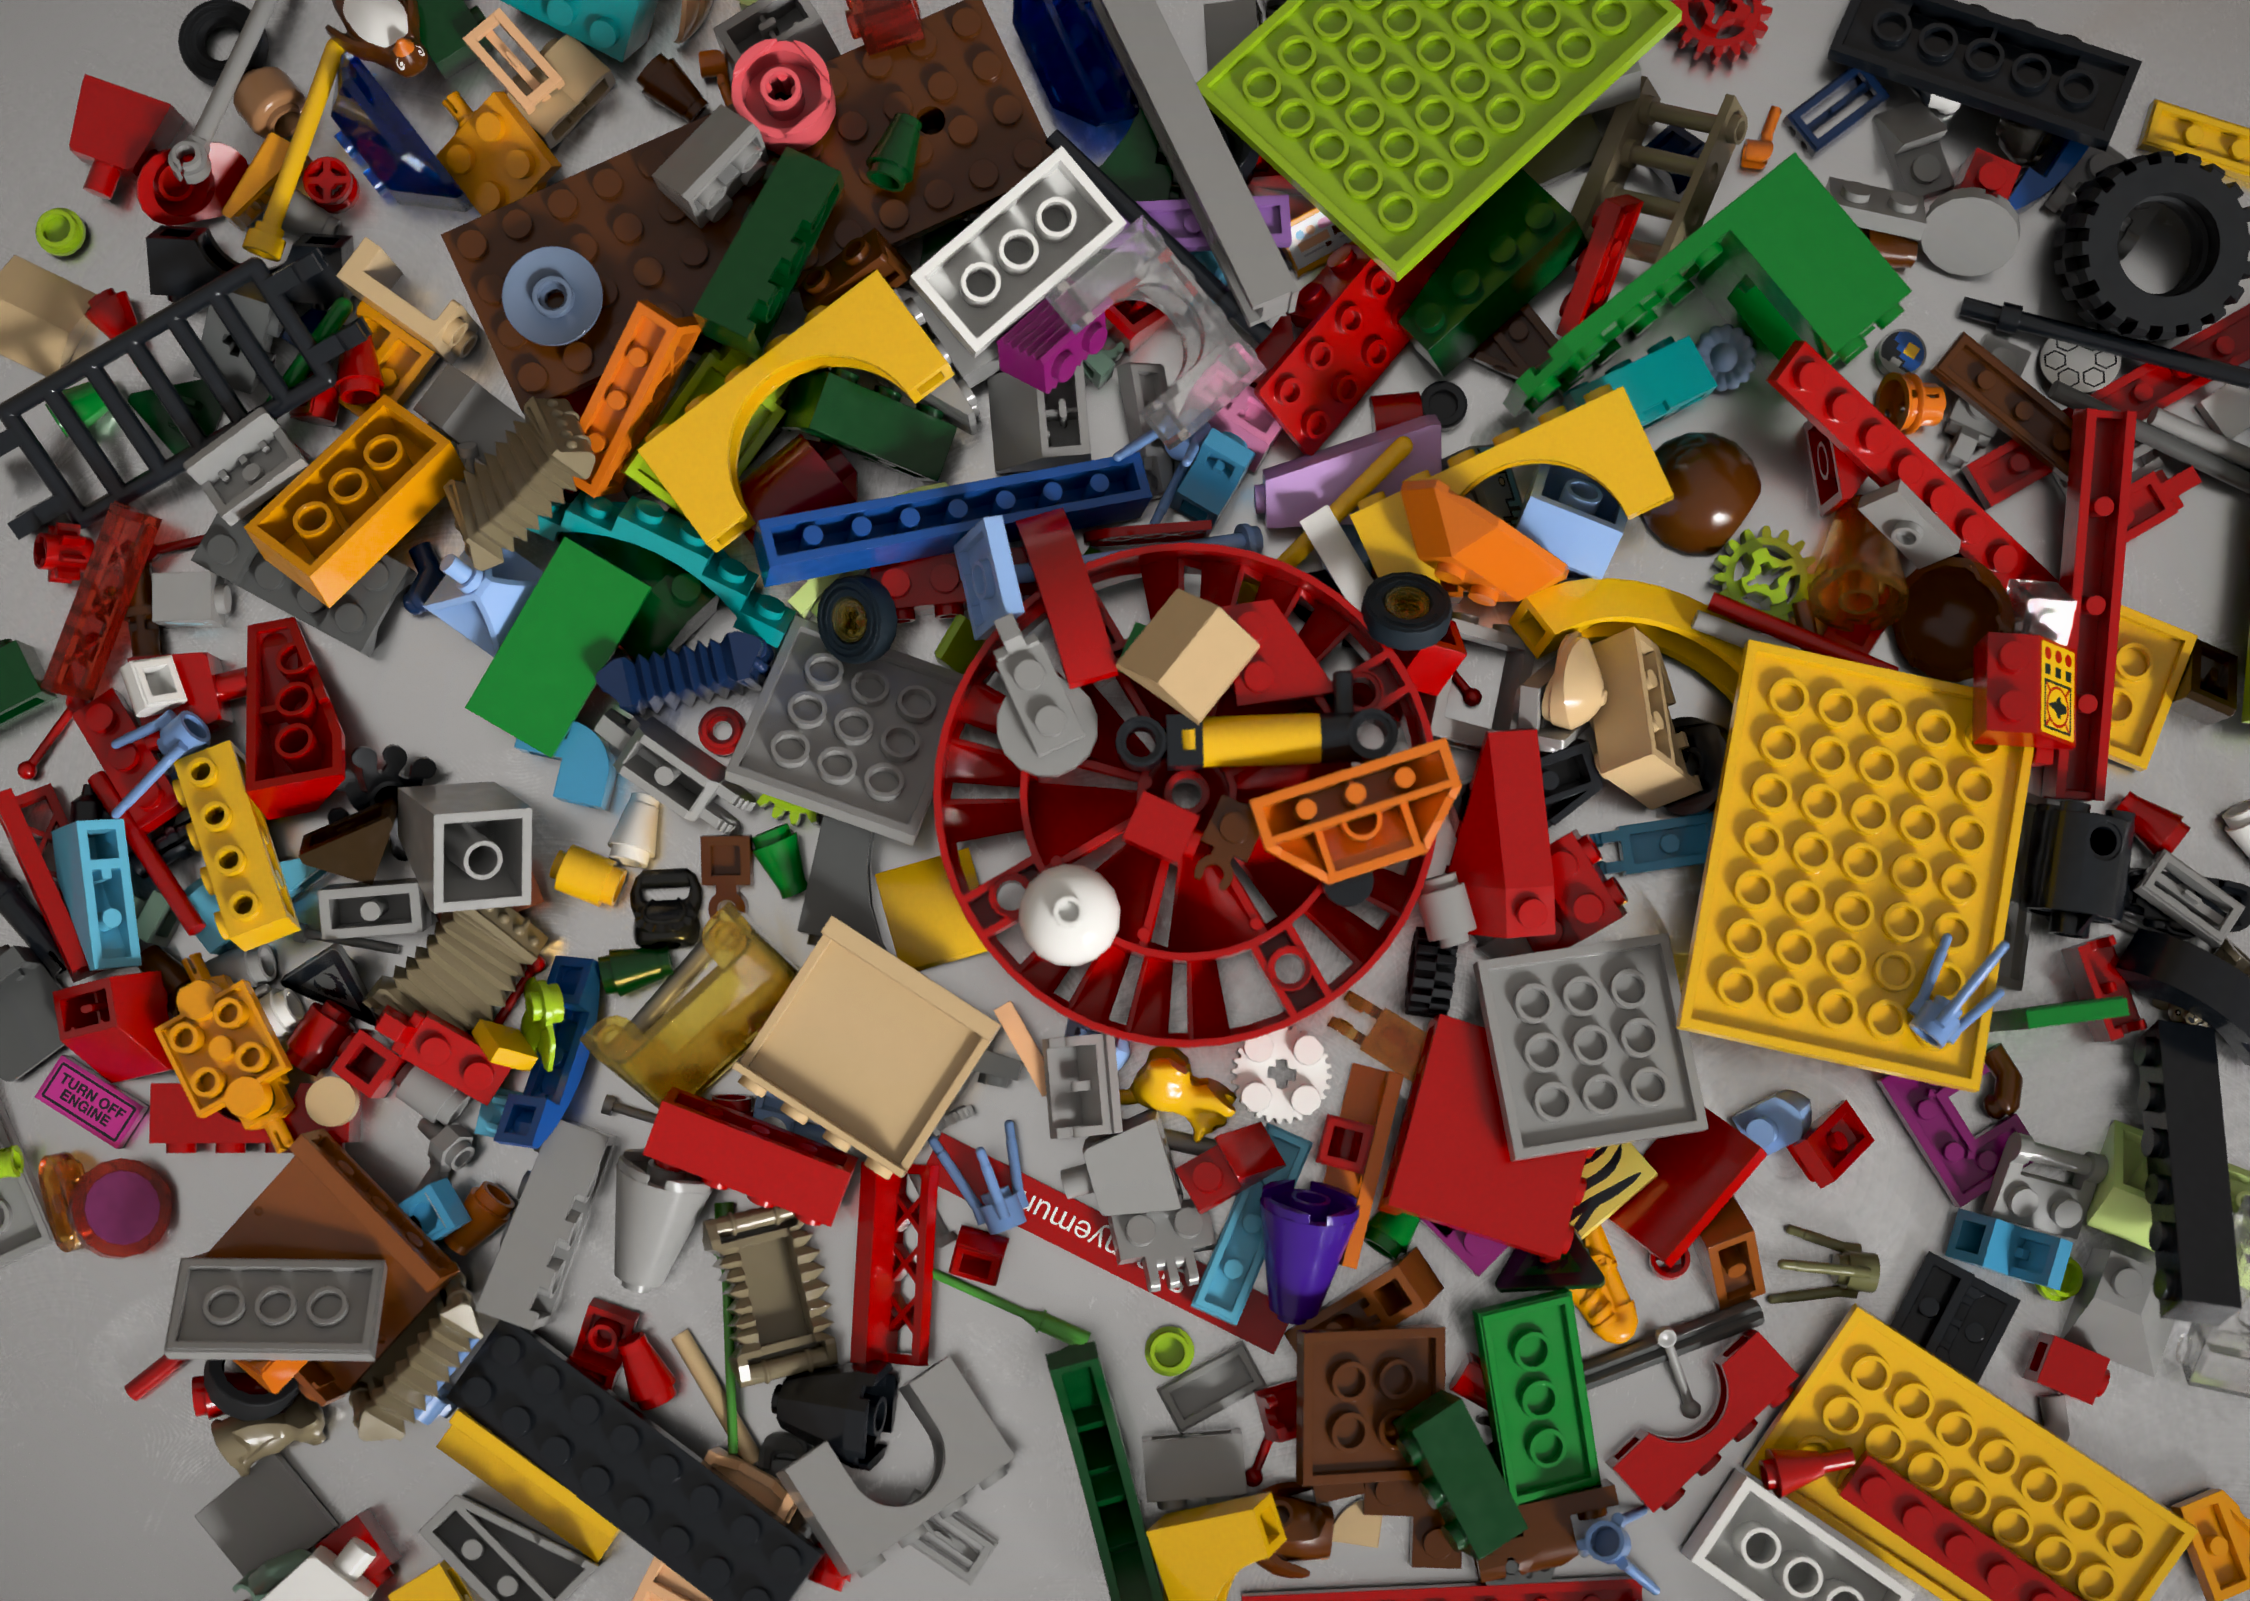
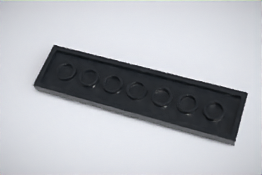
M499 1320L446 1396L448 1400L463 1409L473 1419L488 1428L492 1433L574 1493L582 1502L713 1601H793L826 1553L531 1330Z

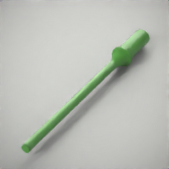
M734 1202L714 1203L715 1219L727 1215L728 1212L734 1213ZM722 1282V1293L730 1284ZM722 1294L728 1454H737L736 1378L729 1362V1357L735 1350L734 1341L728 1339L734 1333V1329L727 1326L733 1320V1314L726 1311L733 1302V1298Z
M933 1268V1279L1023 1318L1036 1329V1333L1040 1331L1069 1345H1081L1089 1340L1091 1332L1047 1313L1046 1309L1044 1311L1025 1309Z

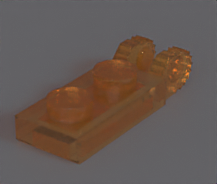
M1349 990L1343 1000L1359 1013H1365L1376 1020L1371 1030L1365 1036L1354 1029L1353 1025L1334 1016L1327 1026L1359 1045V1050L1392 1071L1404 1074V1078L1412 1082L1426 1032L1386 1007L1382 1010Z

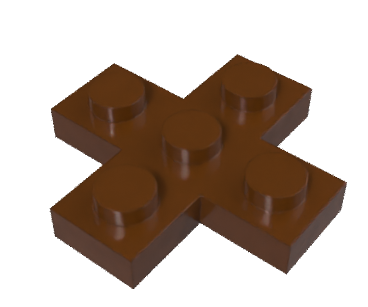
M1422 1479L1364 1483L1366 1493L1362 1494L1363 1515L1411 1516L1409 1565L1411 1567L1461 1569L1462 1551H1454L1443 1536L1441 1526L1445 1522L1438 1508L1433 1509L1423 1497L1418 1483L1423 1481Z

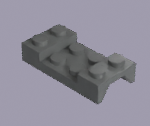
M276 495L266 500L233 526H230L217 513L191 561L368 657L371 656L375 649L378 627L397 594L415 579L417 573L385 554L329 609L266 561L244 529V526L269 504Z

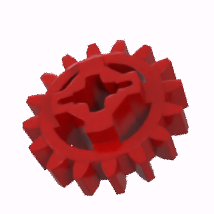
M1672 0L1671 2L1682 10V19L1669 33H1682L1683 36L1677 46L1679 49L1685 48L1689 44L1695 47L1693 52V59L1698 60L1703 52L1710 53L1712 65H1717L1724 53H1726L1731 63L1736 62L1741 54V49L1750 54L1757 45L1755 38L1762 39L1769 28L1763 21L1769 19L1773 8L1762 5L1766 0H1745L1746 4H1744L1743 0H1726L1722 7L1724 9L1722 16H1719L1715 24L1712 23L1715 15L1714 10L1721 0ZM1690 17L1694 18L1697 27L1694 25ZM1726 34L1732 36L1724 39L1717 38Z

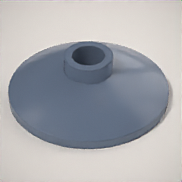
M548 246L532 250L514 263L503 284L502 302L509 322L524 338L540 345L560 346L576 341L593 327L601 312L603 289L596 270L586 258L571 249ZM553 293H562L564 295V302L558 308H550L548 306V298Z

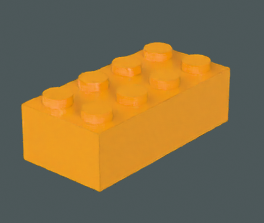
M383 394L248 522L244 529L266 561L330 609L446 496L443 486L450 479L460 482L464 479L463 470L466 469L449 439L386 394Z

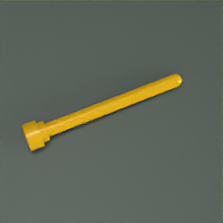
M332 38L325 45L262 221H256L254 228H248L242 248L264 259L279 262L286 246V241L283 240L285 231L281 227L345 52Z
M1406 436L1398 437L1329 506L1339 524L1358 506L1357 503L1366 498L1411 453L1413 443L1410 438ZM1305 531L1277 560L1296 568L1315 549ZM1242 581L1237 600L1239 604L1254 602L1259 586Z

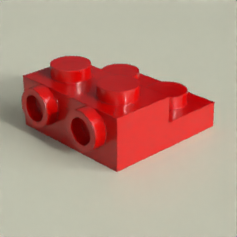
M1577 829L1550 844L1555 888L1556 935L1526 937L1534 953L1569 948L1627 914L1623 905L1628 902V898L1623 888L1614 876L1609 879L1606 878L1597 863L1603 859L1597 845L1588 834L1581 837Z

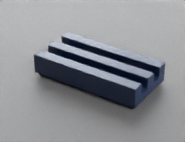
M1850 67L1786 115L1783 122L1788 128L1792 126L1796 131L1794 136L1800 143L1804 141L1808 146L1806 151L1811 157H1814L1884 104L1890 95L1873 74ZM1855 77H1860L1863 83L1806 125L1802 117ZM1868 91L1873 93V98L1820 138L1814 135L1815 131Z

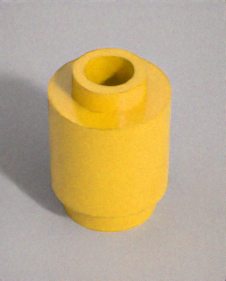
M572 844L567 852L559 850L551 866L549 877L556 879L554 889L598 907L602 903L612 907L621 893L627 870L617 867L618 862Z

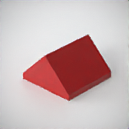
M1807 420L1804 423L1819 513L1820 517H1826L1833 514L1853 498L1868 475Z

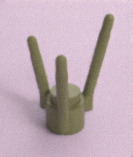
M1791 1224L1786 1226L1785 1230L1788 1234L1841 1252L1842 1255L1835 1254L1832 1263L1780 1259L1777 1266L1780 1269L1829 1274L1833 1284H1839V1286L1771 1294L1767 1298L1770 1304L1834 1297L1856 1299L1858 1292H1875L1880 1277V1261L1876 1253L1862 1252V1247L1859 1243L1843 1242Z

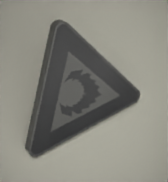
M332 944L284 975L281 980V985L284 988H289L293 992L321 1004H324L326 1000L334 1001L347 1009L352 1014V1017L376 1026L379 1015L374 1012V1008H369L362 1003L368 991L355 969L358 963L348 956L344 947L340 944Z

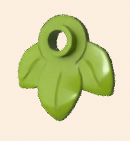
M531 977L526 981L524 987L526 1011L521 1019L520 1031L534 1052L538 1050L544 1069L547 1072H552L556 1050L553 1023H560L564 1019L563 996L557 983L547 984L545 980L537 981L535 977Z

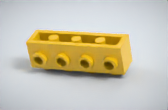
M230 740L177 759L174 762L178 779L172 781V786L180 805L183 808L188 807L192 822L186 824L187 834L194 849L197 852H202L206 866L200 868V875L209 895L216 896L220 911L214 913V919L222 938L225 941L230 939L246 952L300 931L298 918L265 817L245 792V755Z

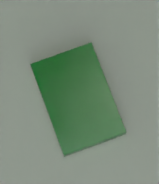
M2115 996L1993 1011L1989 1032L2033 1029L2130 1016L2127 998Z

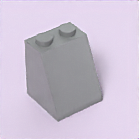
M494 781L398 788V837L430 911L442 913L531 905L532 807Z

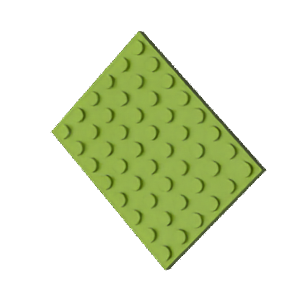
M1287 0L1196 84L1208 108L1389 276L1398 282L1681 22L1682 10L1670 0Z

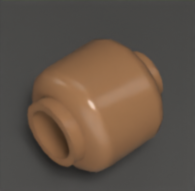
M270 66L257 68L244 74L233 97L237 113L252 131L262 138H266L268 133L270 134L271 132L282 138L293 135L306 101L303 93L285 72L277 67Z

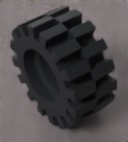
M1416 927L1411 945L1409 969L1406 978L1407 985L1405 988V1014L1434 1018L1440 1013L1447 1015L1449 1012L1450 999H1452L1453 994L1452 987L1455 981L1454 973L1457 965L1456 954L1458 945L1441 949L1439 940L1428 941L1425 927Z

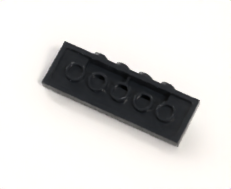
M1850 0L1829 48L1827 57L1829 60L2105 152L2142 63L2140 60L2085 43L2076 36L2070 34L2060 35L2036 27L2030 21L2024 19L2014 20L1990 12L1981 5L1965 4L1956 0Z

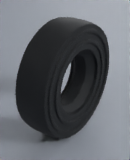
M209 0L195 7L184 19L178 37L180 54L187 68L201 81L215 86L227 60L213 59L208 55L206 41L209 34L219 27H231L240 34L251 11L245 5L233 0ZM265 29L244 74L263 67L266 62L268 38Z

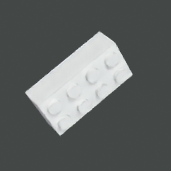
M1061 146L910 276V284L975 359L1120 234L1127 222Z
M1736 1469L1680 1551L1693 1563L1747 1601H1911L1915 1593Z

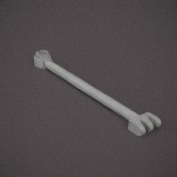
M278 0L255 1L192 135L188 134L185 141L178 142L171 148L168 154V163L174 176L180 182L184 176L187 184H197L209 176L211 172V161L208 157L211 150L209 145ZM188 154H195L194 159L189 162H183V166L181 165L180 159Z

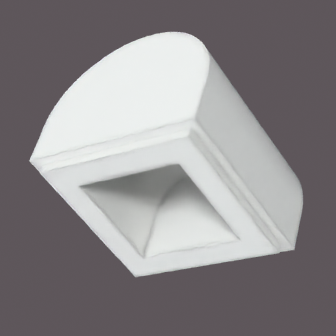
M172 655L129 661L120 668L136 717L158 715L166 712L168 709H175L188 701Z

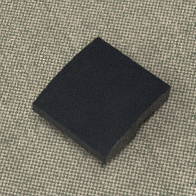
M1929 1251L1891 1326L1979 1383L2021 1300L1984 1282L1969 1271Z

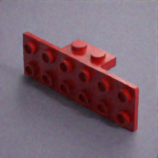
M1468 218L1398 282L1389 276L1357 245L1345 243L1329 256L1327 265L1317 277L1299 291L1295 312L1290 314L1286 312L1287 316L1291 315V321L1296 327L1305 329L1255 387L1254 394L1303 454L1313 456L1410 341L1398 321L1470 224Z

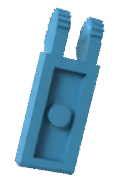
M1714 812L1618 826L1615 828V831L1589 834L1598 848L1606 844L1618 842L1621 861L1608 863L1600 861L1597 863L1604 875L1623 872V876L1705 864Z

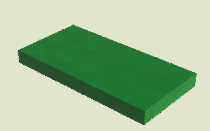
M564 536L465 708L553 758L596 686L597 672L610 662L653 587Z
M1563 1288L1472 1310L1496 1465L1516 1505L1600 1485V1473L1572 1292Z

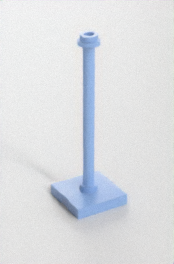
M1002 515L982 518L953 546L975 641L987 639L995 631L996 627L993 621L1010 613L1013 614L1015 619L1023 614L1025 611L1018 584L1036 582L1031 566L1028 563L1013 564ZM1248 523L1238 524L1234 534L1171 542L1219 544L1250 550L1259 554L1263 550L1261 530L1258 526H1250ZM1128 549L1082 555L1085 564Z

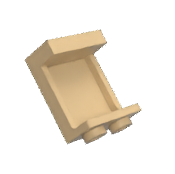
M365 237L336 277L360 302L362 300L434 351L445 362L453 365L458 357L461 359L466 357L477 342L478 335L476 332L479 326L465 308L452 299L436 320H432L396 295L391 289L403 274L402 271L380 246Z

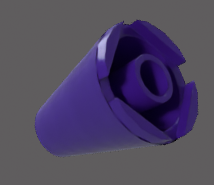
M1284 1179L1273 1181L1263 1186L1260 1197L1269 1308L1278 1314L1277 1317L1280 1321L1292 1325H1302L1307 1322V1319L1315 1318L1320 1311L1358 1220L1360 1205L1356 1206L1357 1199L1354 1195L1341 1188L1311 1181L1310 1190L1294 1189L1295 1180Z

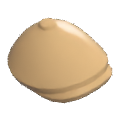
M1578 631L1565 635L1560 643L1555 671L1546 686L1541 706L1542 716L1545 720L1551 722L1554 726L1573 730L1590 721L1601 706L1605 705L1607 700V691L1604 690L1602 674L1589 639L1583 637Z

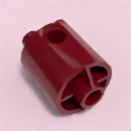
M800 433L740 482L744 502L756 522L755 525L743 534L753 545L758 520L857 503L858 472L835 444L805 439Z

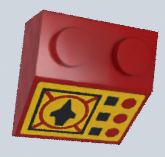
M1987 632L1974 646L1972 744L2075 749L2077 650L2040 635Z

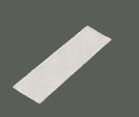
M1327 504L1299 521L1344 598L1361 612V605L1367 587L1374 581ZM1388 607V608H1387V609H1388V612H1389L1390 614L1394 615V614L1392 613L1391 609Z

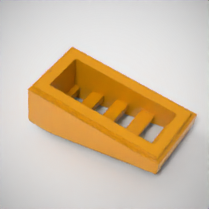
M273 132L268 133L222 210V215L235 228L244 231L265 211L290 145L288 140ZM308 155L305 160L300 177L304 174V171L306 170L308 165L311 162H313Z

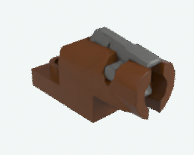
M1603 1479L1601 1484L1518 1505L1517 1507L1528 1529L1480 1561L1473 1558L1479 1581L1486 1585L1550 1582L1556 1567L1568 1563L1578 1555L1570 1515L1577 1514L1578 1520H1591L1606 1516L1608 1514L1606 1507L1619 1505L1615 1485L1608 1479Z

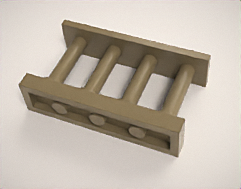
M1641 76L1640 98L1616 105L1571 211L1588 244L1594 230L1592 228V219L1597 208L1606 198L1624 194L1632 195L1644 201L1640 213L1672 221L1662 246L1630 238L1624 255L1626 258L1655 264L1702 226L1735 146L1742 143L1747 132V116L1735 95L1726 94L1718 114H1710L1660 103L1661 98L1648 77ZM1655 122L1709 134L1699 158L1642 146V142L1649 126H1652ZM1640 165L1691 178L1681 201L1678 202L1624 189L1630 170ZM1576 258L1570 265L1575 267L1578 258ZM1689 268L1681 275L1684 276L1688 272Z

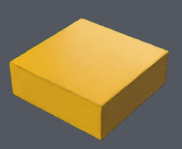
M480 1019L471 1032L473 1038L491 1063L530 1072L538 1060V1056L519 1029Z

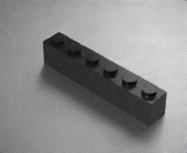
M2157 1020L2136 1040L2133 1051L2134 1062L2139 1066L2140 1074L2137 1104L2139 1109L2143 1111L2144 1121L2141 1150L2142 1154L2147 1157L2148 1168L2145 1197L2147 1202L2151 1203L2152 1215L2149 1245L2155 1251L2156 1262L2153 1292L2155 1297L2159 1299L2160 1318L2219 1326L2242 1309L2215 1029Z

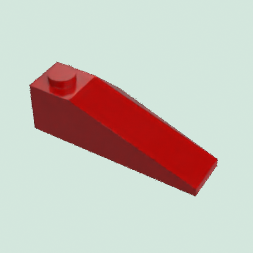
M289 617L247 625L245 792L267 820L314 812L345 780V734L296 618Z
M1524 728L1486 731L1469 787L1471 790L1463 821H1459L1455 835L1457 838L1450 865H1446L1444 874L1456 871L1458 881L1465 884L1477 929L1469 931L1468 934L1498 938L1556 935L1554 877L1537 729Z

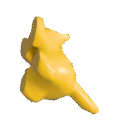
M1155 1047L1149 1051L1147 1062L1137 1072L1130 1088L1119 1089L1120 1104H1141L1149 1109L1173 1112L1185 1116L1193 1127V1140L1199 1143L1205 1135L1211 1134L1218 1128L1226 1125L1227 1117H1232L1236 1112L1232 1105L1237 1097L1231 1090L1216 1080L1194 1077L1191 1073L1188 1057L1176 1047Z

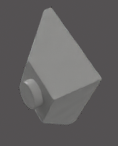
M2092 1248L2083 1272L2082 1287L2074 1297L2060 1338L2108 1357L2111 1361L2155 1377L2175 1322L2173 1319L2160 1318L2159 1299L2155 1297L2153 1292V1279L2156 1268L2112 1250Z

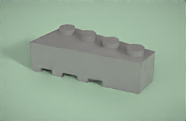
M562 1117L545 1142L538 1149H534L535 1152H538V1156L532 1170H527L522 1178L517 1193V1198L520 1200L513 1217H510L505 1225L500 1239V1249L494 1264L488 1272L483 1291L474 1311L531 1331L550 1324L617 1136Z

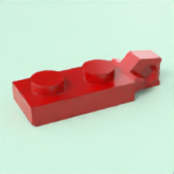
M2193 465L2170 478H2167L2164 471L2160 469L2157 472L2152 471L2131 483L2126 543L2179 513L2178 510L2184 507L2179 495L2202 482Z
M387 1004L376 1021L375 1030L394 1041L391 1050L401 1055L402 1059L488 1106L512 1069L489 1062L472 1035L430 1011L424 1014L414 1010L411 1017Z

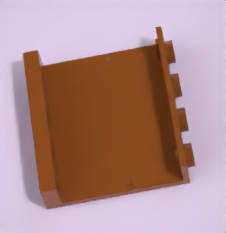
M324 1128L301 1134L288 1148L295 1155L294 1158L209 1252L190 1257L386 1261L388 1270L375 1361H308L294 1375L302 1394L308 1399L318 1402L322 1407L345 1397L460 1271L449 1257Z

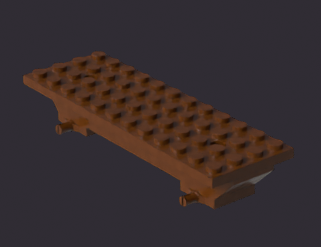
M962 0L824 62L828 69L835 95L836 114L826 134L817 143L799 152L841 171L845 186L791 295L799 292L798 286L812 269L828 263L840 254L851 240L863 237L873 228H876L896 248L958 219L959 221L968 222L967 215L970 220L975 219L978 216L976 211L997 202L1054 153L1053 149L1045 143L1047 136L982 0ZM780 91L775 95L776 100L781 98L785 101L792 95L786 96ZM733 104L726 106L727 108L736 113ZM896 113H905L917 118L922 123L913 180L910 183H906L902 191L893 192L876 186L867 178L866 174L869 168L866 165V160L890 122H892ZM711 114L441 234L523 414L524 405L532 396L537 399H562L598 383L638 301L648 300L674 318L694 316L693 310L721 263L726 250L738 233L748 206L752 201H756L764 187V175L751 187L744 185L731 198L733 204L729 211L719 221L715 223L709 221L702 229L658 189L652 177L653 173ZM767 150L770 159L766 164L769 165L774 157L780 159L781 155ZM548 246L571 249L586 258L596 270L603 289L601 312L593 327L576 341L560 346L540 345L524 338L509 322L502 302L503 284L514 263L526 253ZM562 293L550 295L547 302L550 308L560 307L564 302V295ZM701 330L699 336L704 335V333H703L702 330Z

